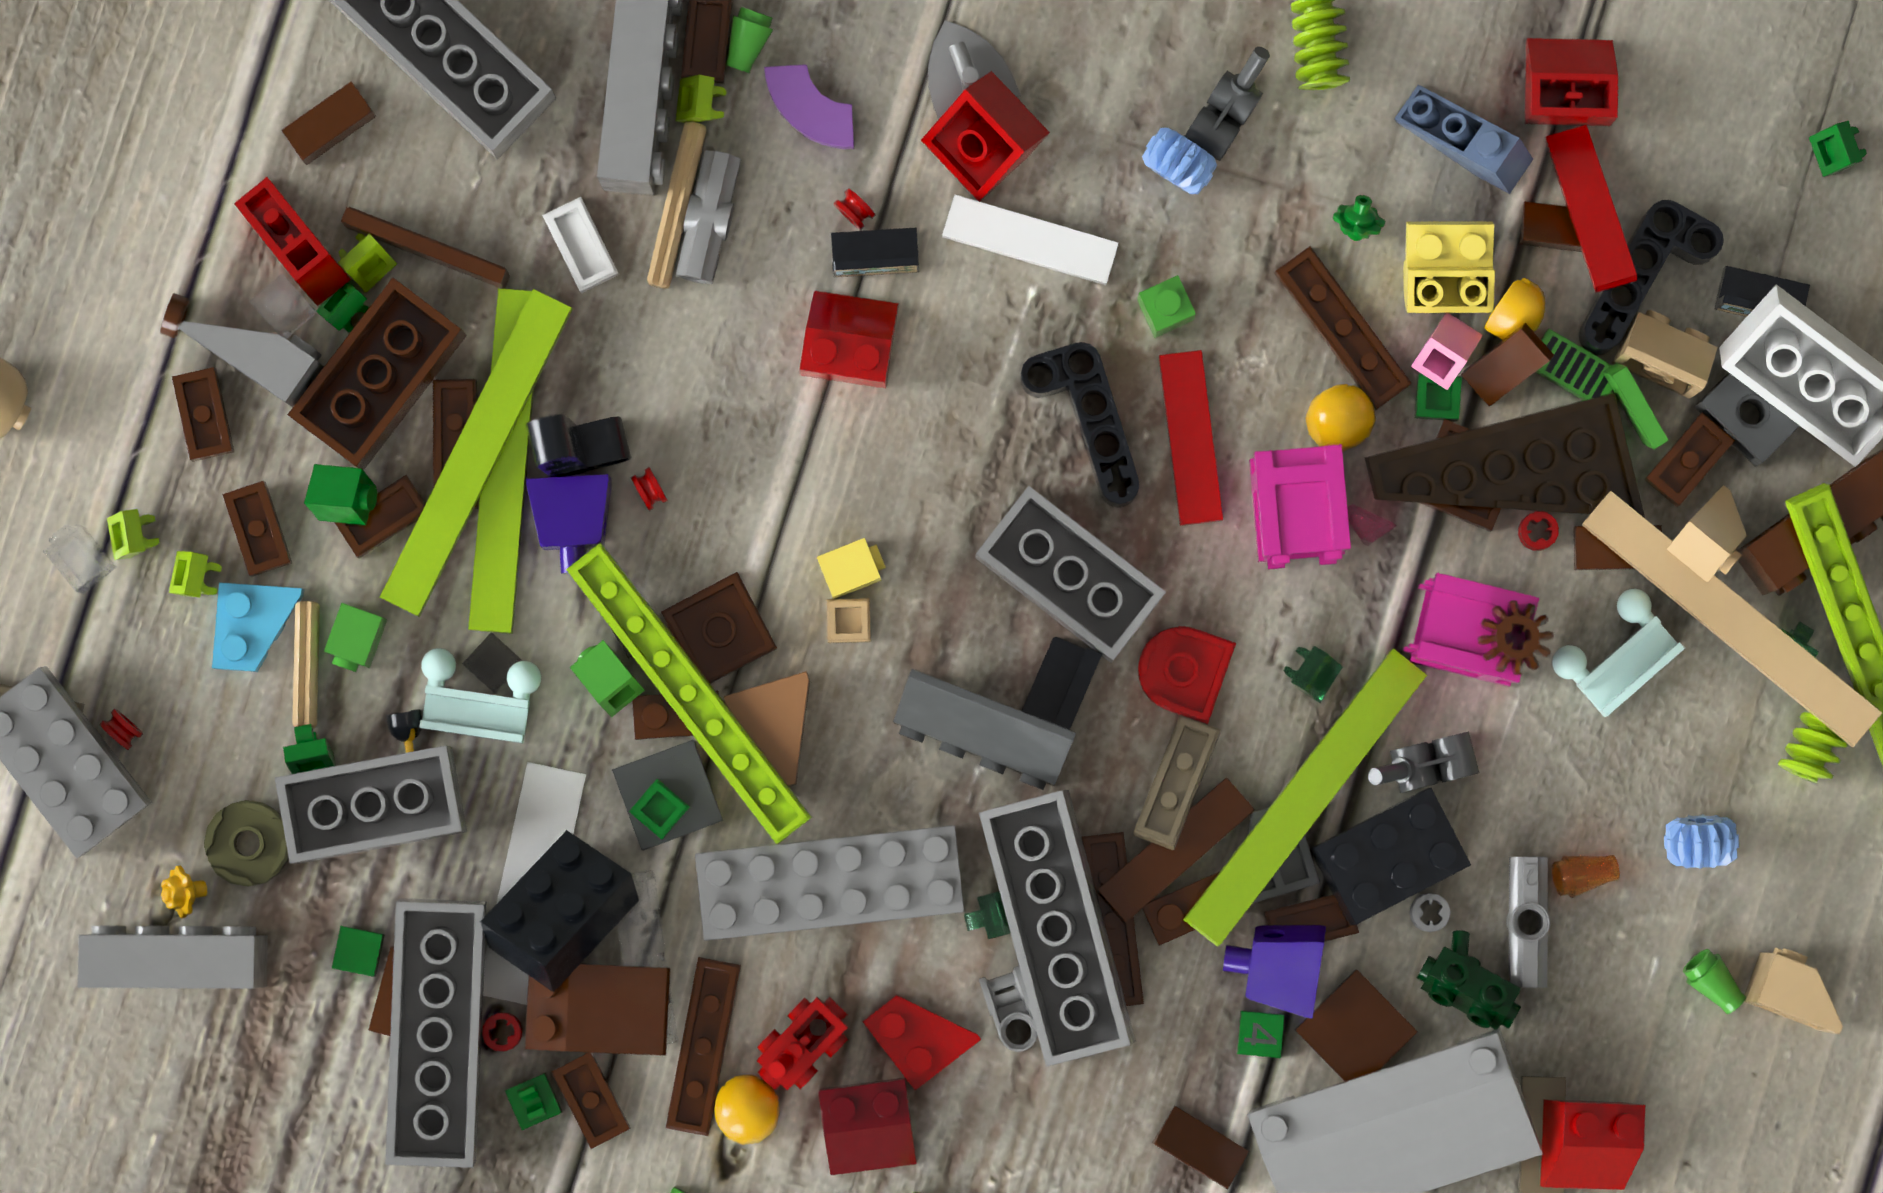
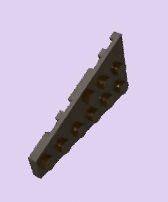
M1615 393L1604 394L1364 457L1374 499L1591 514L1605 496L1612 491L1645 518Z

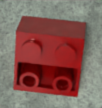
M1527 38L1525 124L1611 126L1618 118V69L1613 40Z

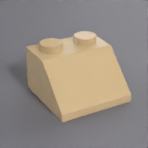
M1647 310L1645 314L1638 312L1627 328L1612 364L1619 363L1627 366L1631 373L1689 399L1704 390L1718 348L1708 343L1710 337L1692 328H1686L1685 332L1669 326L1671 320L1655 311Z
M1775 948L1773 953L1760 952L1744 994L1746 996L1744 1002L1816 1030L1840 1034L1843 1025L1818 970L1805 965L1808 957L1785 948Z

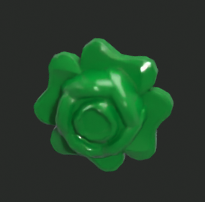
M1365 195L1357 196L1353 205H1339L1337 212L1333 214V220L1340 225L1343 234L1348 235L1353 241H1360L1364 238L1368 239L1370 235H1379L1381 228L1385 226V220L1378 215L1377 209L1371 207L1372 199Z

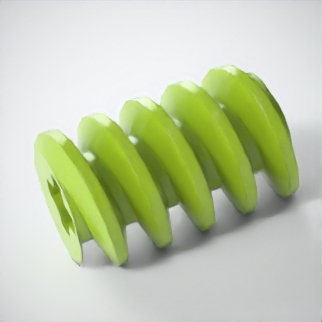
M1297 0L1291 3V11L1300 15L1292 20V28L1301 32L1293 37V44L1296 47L1302 48V50L1294 55V61L1297 64L1304 65L1295 73L1296 79L1306 82L1298 87L1300 90L1332 89L1350 82L1349 76L1340 75L1337 72L1338 69L1349 65V60L1336 57V52L1348 48V43L1335 40V35L1347 30L1346 26L1334 23V18L1345 14V9L1333 6L1332 2L1335 0Z
M1803 712L1799 718L1808 728H1795L1792 732L1793 736L1801 744L1788 743L1785 750L1793 760L1780 759L1778 765L1802 779L1818 784V778L1832 779L1834 776L1824 767L1825 763L1839 764L1841 761L1832 752V748H1847L1848 743L1810 712Z

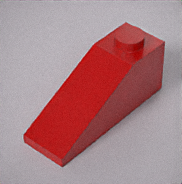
M268 177L234 203L292 278L317 306L351 280Z

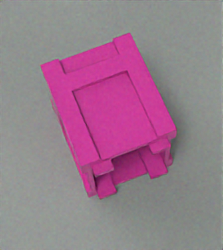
M1342 444L1254 452V458L1249 459L1258 562H1267L1268 570L1285 568V564L1290 563V559L1319 557V565L1337 564L1336 559H1342L1345 550L1351 549Z
M1436 573L1434 579L1429 578L1423 584L1420 583L1418 585V589L1425 590L1413 644L1410 643L1408 647L1405 646L1403 648L1404 652L1410 653L1409 661L1411 663L1507 687L1511 686V682H1520L1521 675L1515 676L1513 674L1511 661H1509L1504 672L1500 673L1496 671V665L1501 657L1497 655L1489 661L1483 659L1484 653L1493 648L1491 644H1478L1477 638L1483 635H1491L1492 632L1484 629L1480 623L1484 618L1498 623L1491 611L1497 605L1508 616L1507 607L1508 603L1512 600L1518 602L1519 615L1522 614L1527 604L1535 605V611L1530 618L1534 621L1539 602L1538 597L1441 573ZM1513 626L1512 632L1505 635V640L1507 644L1513 642L1511 648L1518 650V644L1525 642L1526 637L1524 632L1517 633L1520 628Z

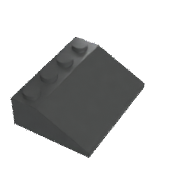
M911 669L893 721L894 724L901 726L898 733L921 743H923L925 736L941 742L939 750L962 759L965 752H969L982 758L980 766L1000 774H1004L1006 767L1022 773L1020 782L1044 790L1046 783L1055 786L1076 735L1073 731L914 669Z

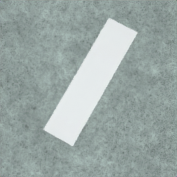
M527 762L497 903L566 830L574 834L586 774ZM487 945L484 962L483 996L527 1005L529 975L498 955Z

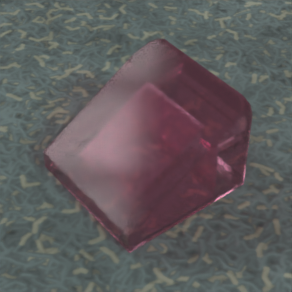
M1354 504L1347 507L1349 524L1364 546H1369L1397 526Z

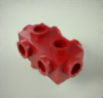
M804 997L787 1015L792 1021L788 1028L782 1034L774 1029L758 1045L757 1048L763 1054L756 1060L762 1066L757 1073L775 1090L782 1085L788 1091L793 1084L801 1090L818 1072L813 1066L814 1062L824 1052L831 1058L848 1041V1038L843 1034L849 1027L843 1022V1019L848 1014L831 997H828L825 1002L816 997L811 1003ZM821 1019L826 1023L827 1028L823 1035L816 1036L810 1031V1023L813 1020Z

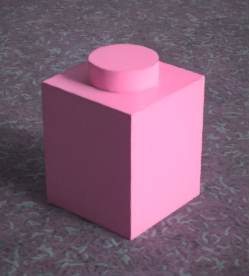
M1446 313L1411 367L1448 390L1483 335L1450 313Z

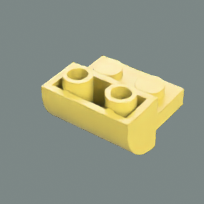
M1492 221L1406 222L1403 282L1407 313H1492L1494 311V223Z

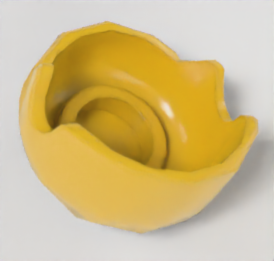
M1526 278L1514 281L1484 326L1485 330L1502 340L1525 323L1535 332L1544 319V292L1537 284Z
M1339 384L1324 390L1312 400L1305 419L1308 433L1319 447L1342 444V452L1360 445L1370 436L1376 416L1373 402L1362 389L1354 385Z
M753 1074L735 1076L728 1080L724 1086H721L717 1094L714 1107L715 1120L727 1139L742 1145L760 1143L777 1126L780 1113L778 1095L764 1079Z

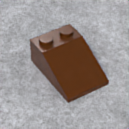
M581 963L554 993L529 976L525 1049L666 1055L670 968Z

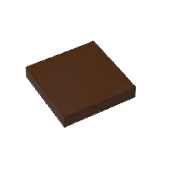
M738 572L661 611L675 639L710 684L778 649Z
M1357 969L1314 1010L1313 1019L1306 1018L1294 1029L1345 1082L1379 1071L1418 1032Z

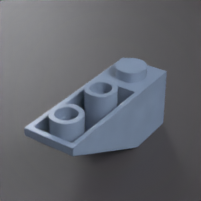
M1417 85L1394 119L1404 128L1475 176L1509 194L1533 161V157L1519 137L1420 85Z

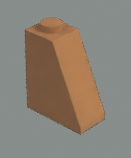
M807 671L723 696L725 704L789 787L797 785L810 687Z

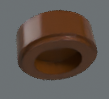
M176 293L172 294L162 321L160 334L172 338L178 337L181 331L179 326L185 320L190 303L187 297Z

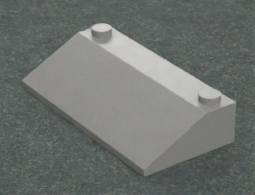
M1501 1029L1460 1041L1456 1046L1297 1098L1291 1096L1254 1108L1247 1114L1261 1156L1277 1193H1423L1543 1154Z

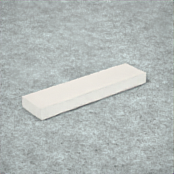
M955 194L942 234L943 238L1103 285L1107 284L1119 244L1115 241Z

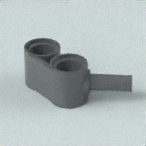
M1256 47L1240 74L1234 75L1228 70L1225 72L1207 101L1209 105L1207 108L1204 106L1185 134L1187 139L1206 150L1218 161L1223 158L1239 133L1240 126L1244 125L1263 95L1261 91L1256 89L1254 82L1270 57L1268 50L1263 47Z
M1469 731L1432 740L1430 744L1424 742L1390 751L1392 764L1372 768L1368 773V779L1373 785L1397 781L1400 793L1438 784V781L1443 783L1479 774Z

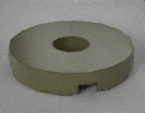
M250 800L232 803L217 812L206 829L204 848L208 861L215 873L231 884L250 887L267 883L281 873L289 860L281 814L266 803ZM245 831L254 832L260 842L256 853L250 856L241 854L237 849V838Z

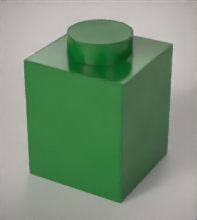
M314 464L304 504L319 521L366 525L369 513L375 508L377 503V489L362 468Z

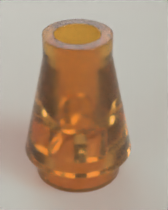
M1614 855L1562 856L1561 861H1556L1552 864V878L1555 889L1560 896L1569 895V897L1574 898L1608 882L1619 880L1620 870Z

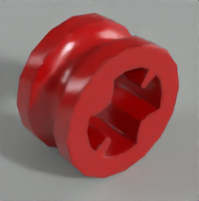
M848 188L845 191V199L842 201L836 200L833 204L857 229L862 230L864 228L863 221L866 218L872 219L876 214L854 191Z
M650 467L645 469V474L642 477H637L636 475L630 477L649 511L654 509L655 502L661 501L665 503L668 501Z
M1535 511L1528 514L1521 520L1518 526L1520 542L1532 551L1547 549L1555 543L1559 535V526L1556 519L1544 511ZM1542 520L1549 527L1545 529V532H1550L1547 540L1539 538L1534 542L1528 536V534L1532 533V530H1527L1529 522L1537 524Z
M114 708L111 711V720H103L100 726L117 743L129 750L132 747L131 740L135 737L140 738L143 732L124 714Z
M500 1012L490 1016L485 1021L482 1036L489 1048L505 1052L515 1048L520 1043L523 1036V1028L516 1016ZM500 1019L507 1020L506 1026L512 1024L514 1028V1035L508 1036L507 1044L505 1045L498 1043L499 1038L493 1040L491 1036V1029L498 1027V1020Z

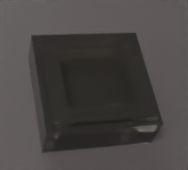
M491 632L462 664L493 693H496L507 681V673L510 667L516 662L523 660Z

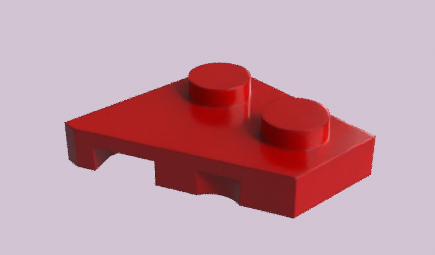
M898 995L862 1021L915 1091L981 1040L978 1034Z

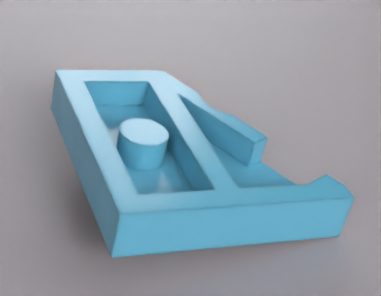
M219 582L212 668L258 672L268 656V651L273 642L278 639L286 626L284 624L295 608V604L303 598L304 589Z

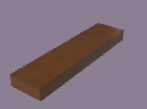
M350 206L345 209L341 222L348 229L366 236L370 233L376 240L498 288L505 289L510 275L505 267Z
M1311 246L1275 271L1276 276L1359 388L1371 399L1376 410L1412 384Z
M1226 777L1190 809L1174 851L1151 842L1097 889L1096 892L1125 924L1255 809Z
M1124 832L1081 837L1095 890L1099 889L1127 864ZM1096 892L1126 1006L1144 1004L1134 916L1124 924Z
M698 957L666 1129L709 1136L741 965Z

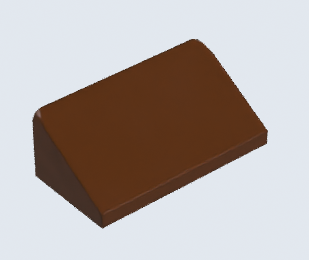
M351 81L283 128L282 132L307 166L370 122L376 115Z
M1524 201L1519 239L1520 245L1582 252L1567 206Z
M1177 1106L1173 1107L1152 1142L1157 1147L1227 1190L1249 1152Z

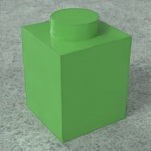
M1178 275L1138 294L1137 301L1154 338L1194 321L1196 316L1195 310Z
M341 603L324 652L334 655L332 664L356 672L359 665L370 668L387 619Z
M604 640L597 645L585 649L579 655L577 662L570 666L574 674L611 718L645 691Z

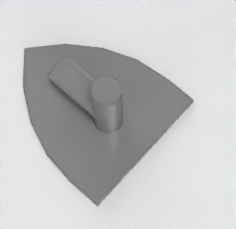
M946 20L934 40L928 63V87L938 120L967 87L990 71L1016 97H1020V92L1011 71L1003 57L993 46L970 29Z

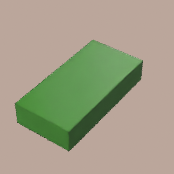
M1616 363L1602 371L1643 445L1656 449L1669 441L1628 367Z

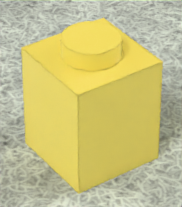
M865 538L817 556L833 599L880 582L881 577L878 571L886 568L877 544L868 547Z

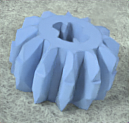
M1160 128L1146 145L1147 149L1142 156L1146 166L1189 194H1199L1203 187L1208 185L1217 167L1215 158L1206 150L1170 128Z
M1704 814L1700 816L1688 815L1685 818H1676L1666 824L1664 849H1667V859L1675 866L1699 869L1704 867L1715 868L1716 866H1726L1737 859L1739 834H1737L1736 824L1728 817H1719L1718 815L1705 816Z

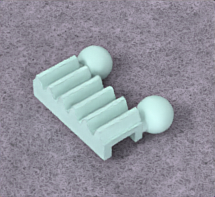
M1640 589L1624 591L1618 598L1617 611L1625 621L1638 623L1641 628L1607 656L1603 662L1592 669L1591 672L1586 668L1587 658L1585 653L1577 646H1562L1555 652L1552 659V666L1556 674L1564 679H1573L1577 683V687L1604 717L1610 715L1685 649L1660 624V619L1651 612L1652 603L1650 597Z
M442 648L432 649L425 654L422 659L421 668L428 681L425 688L426 698L423 717L420 720L419 728L524 744L530 694L535 692L541 683L540 670L534 663L519 661L508 670L507 683L513 691L511 698L444 688L445 681L449 680L456 670L454 656L448 650Z

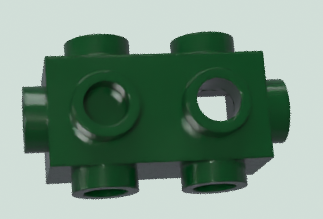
M1463 930L1453 931L1451 950L1444 946L1437 959L1428 956L1417 976V979L1424 982L1420 989L1426 991L1429 997L1437 1004L1445 1007L1453 1006L1467 1014V1018L1477 1026L1483 1028L1491 1027L1496 1030L1502 1025L1509 1029L1521 1008L1520 1005L1515 1003L1521 988L1481 967V962L1478 959L1468 956L1470 933Z

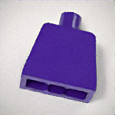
M608 474L526 479L540 547L543 550H560L561 574H569L566 569L586 554V548H594L599 543L605 544L612 478Z
M1326 926L1255 927L1252 949L1226 945L1222 971L1248 975L1245 997L1313 1019Z

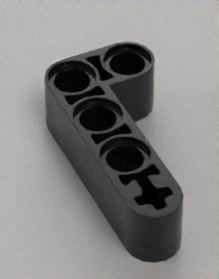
M1661 200L1655 203L1643 215L1627 244L1632 261L1633 251L1644 249L1652 256V267L1650 269H1641L1633 261L1637 272V281L1620 285L1626 287L1632 295L1631 305L1620 306L1614 302L1611 293L1613 288L1600 292L1579 331V341L1582 347L1595 355L1605 354L1612 350L1621 341L1668 255L1672 253L1694 265H1702L1709 262L1720 252L1724 243L1723 233L1720 228L1713 222L1675 201ZM1664 212L1671 216L1673 220L1672 231L1663 232L1657 229L1653 221L1654 214ZM1702 233L1709 238L1711 248L1708 253H1700L1693 248L1691 244L1692 234ZM1607 315L1615 317L1605 332L1609 338H1605L1601 343L1597 342L1594 339L1597 332L1592 328L1596 329L1603 323Z
M1079 342L1027 359L1023 364L1020 375L1021 386L1024 391L1032 397L1043 398L1068 390L1102 499L1108 505L1116 508L1131 504L1139 490V478L1097 349L1091 344ZM1078 353L1086 354L1091 358L1093 368L1086 374H1076L1069 367V359ZM1033 367H1046L1052 374V381L1045 387L1032 385L1027 375ZM1089 394H1096L1104 399L1106 409L1099 415H1089L1083 410L1081 401ZM1101 435H1110L1117 440L1119 449L1116 454L1105 457L1096 451L1094 441ZM1124 460L1125 465H1119L1117 471L1122 482L1129 481L1131 484L1125 491V497H1119L1117 491L1109 492L1108 487L1113 483L1111 468L1103 473L1100 467L1113 466L1119 461Z
M557 414L539 418L526 424L536 466L550 477L572 476L623 463L631 459L620 416L576 425L565 414Z

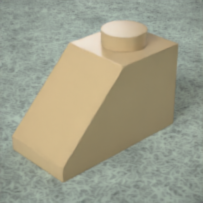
M1723 485L1691 518L1667 548V550L1706 582L1718 570L1726 575L1742 556L1736 549L1747 535L1731 491Z

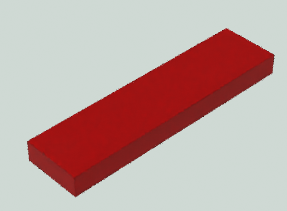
M1587 124L1545 136L1546 145L1595 293L1637 281V272Z
M1202 350L1159 355L1180 526L1223 521Z

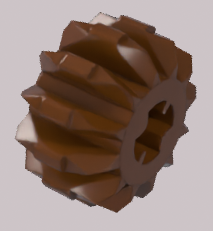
M1512 600L1508 603V616L1499 605L1491 609L1498 623L1486 618L1481 621L1480 625L1492 632V634L1478 637L1477 643L1492 645L1493 649L1485 652L1482 656L1485 661H1489L1497 655L1501 657L1496 665V671L1504 672L1509 661H1511L1513 674L1519 676L1523 672V660L1532 671L1539 668L1538 660L1533 653L1545 658L1550 655L1551 651L1539 644V642L1553 639L1554 634L1550 631H1539L1538 627L1548 621L1546 615H1542L1534 621L1530 619L1535 611V605L1527 604L1522 614L1519 615L1518 602ZM1513 626L1520 628L1517 633L1524 632L1526 637L1525 642L1518 644V650L1511 648L1513 642L1507 644L1505 640V635L1512 632Z

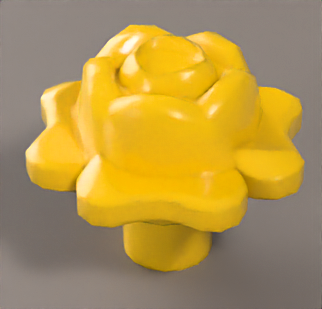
M181 865L170 870L169 878L161 883L162 901L168 909L176 910L180 918H186L187 915L192 914V905L196 898L206 897L207 895L206 882L204 880L193 881L190 875L185 873Z

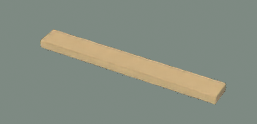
M1612 491L1605 496L1583 522V527L1851 747L1858 743L1882 714L1880 710L1715 575L1706 582L1667 550L1673 541Z

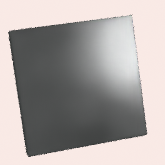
M694 740L612 769L642 851L723 821ZM656 779H659L690 806L689 810L663 840L629 812Z

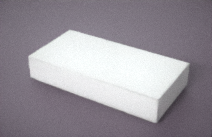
M581 197L543 215L580 293L619 275Z

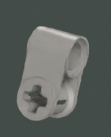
M1020 966L1014 967L1012 973L987 980L986 977L979 978L990 1016L993 1015L1003 1045L1015 1052H1022L1031 1048L1036 1042L1038 1034ZM1013 986L1015 987L1014 990L999 995H995V992ZM1023 1020L1029 1024L1031 1036L1026 1043L1016 1045L1007 1039L1005 1031L1010 1022Z

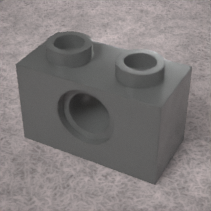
M1729 372L1694 406L1700 413L1707 416L1735 441L1732 445L1755 467L1764 463L1799 427L1792 419ZM1742 403H1751L1756 406L1759 411V420L1756 424H1747L1742 420L1739 412Z

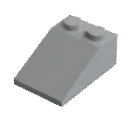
M183 321L179 326V329L292 408L324 367L318 362L322 354L296 335L293 336L291 341H288L280 334Z

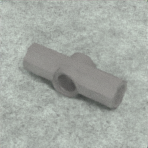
M705 150L700 174L698 175L696 192L691 194L683 228L686 234L676 272L677 277L701 284H713L722 241H726L734 210L732 199L741 165V158L729 153Z
M1509 857V913L1506 919L1509 931V982L1519 988H1547V946L1550 917L1548 914V857ZM1525 910H1532L1539 920L1538 928L1529 935L1521 932L1517 923L1519 915Z

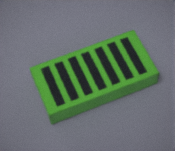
M1548 328L1541 340L1554 356L1535 373L1582 400L1611 393L1612 388L1602 371L1612 365Z

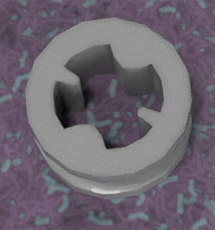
M1422 894L1411 904V921L1422 931H1439L1446 926L1450 919L1451 911L1449 904L1445 898L1438 894ZM1425 901H1427L1428 905H1432L1433 901H1435L1440 906L1437 911L1440 920L1434 925L1432 920H1429L1426 925L1420 919L1423 915L1420 906Z

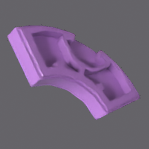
M807 65L764 67L771 98L780 114L792 127L808 139L821 145L839 149H854L852 104L834 102L822 95L811 81Z

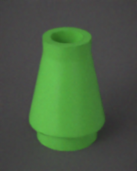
M740 7L738 16L733 15L727 66L750 73L753 63L774 30L770 28L773 20L772 17Z
M1705 949L1696 954L1685 965L1683 973L1688 977L1687 984L1721 1007L1726 1014L1735 1011L1745 1001L1746 996L1740 991L1720 954H1713L1709 949Z

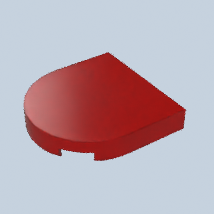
M1178 626L1163 630L1152 637L1142 650L1138 662L1140 685L1146 696L1158 707L1208 725L1236 643L1192 627Z

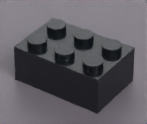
M1432 788L1422 790L1310 848L1332 894L1336 897L1338 905L1350 926L1357 925L1471 866Z
M566 830L480 921V924L491 950L554 993L636 905L639 897L632 873Z

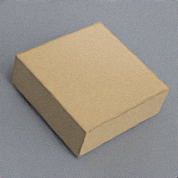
M870 598L827 599L828 643L871 642Z

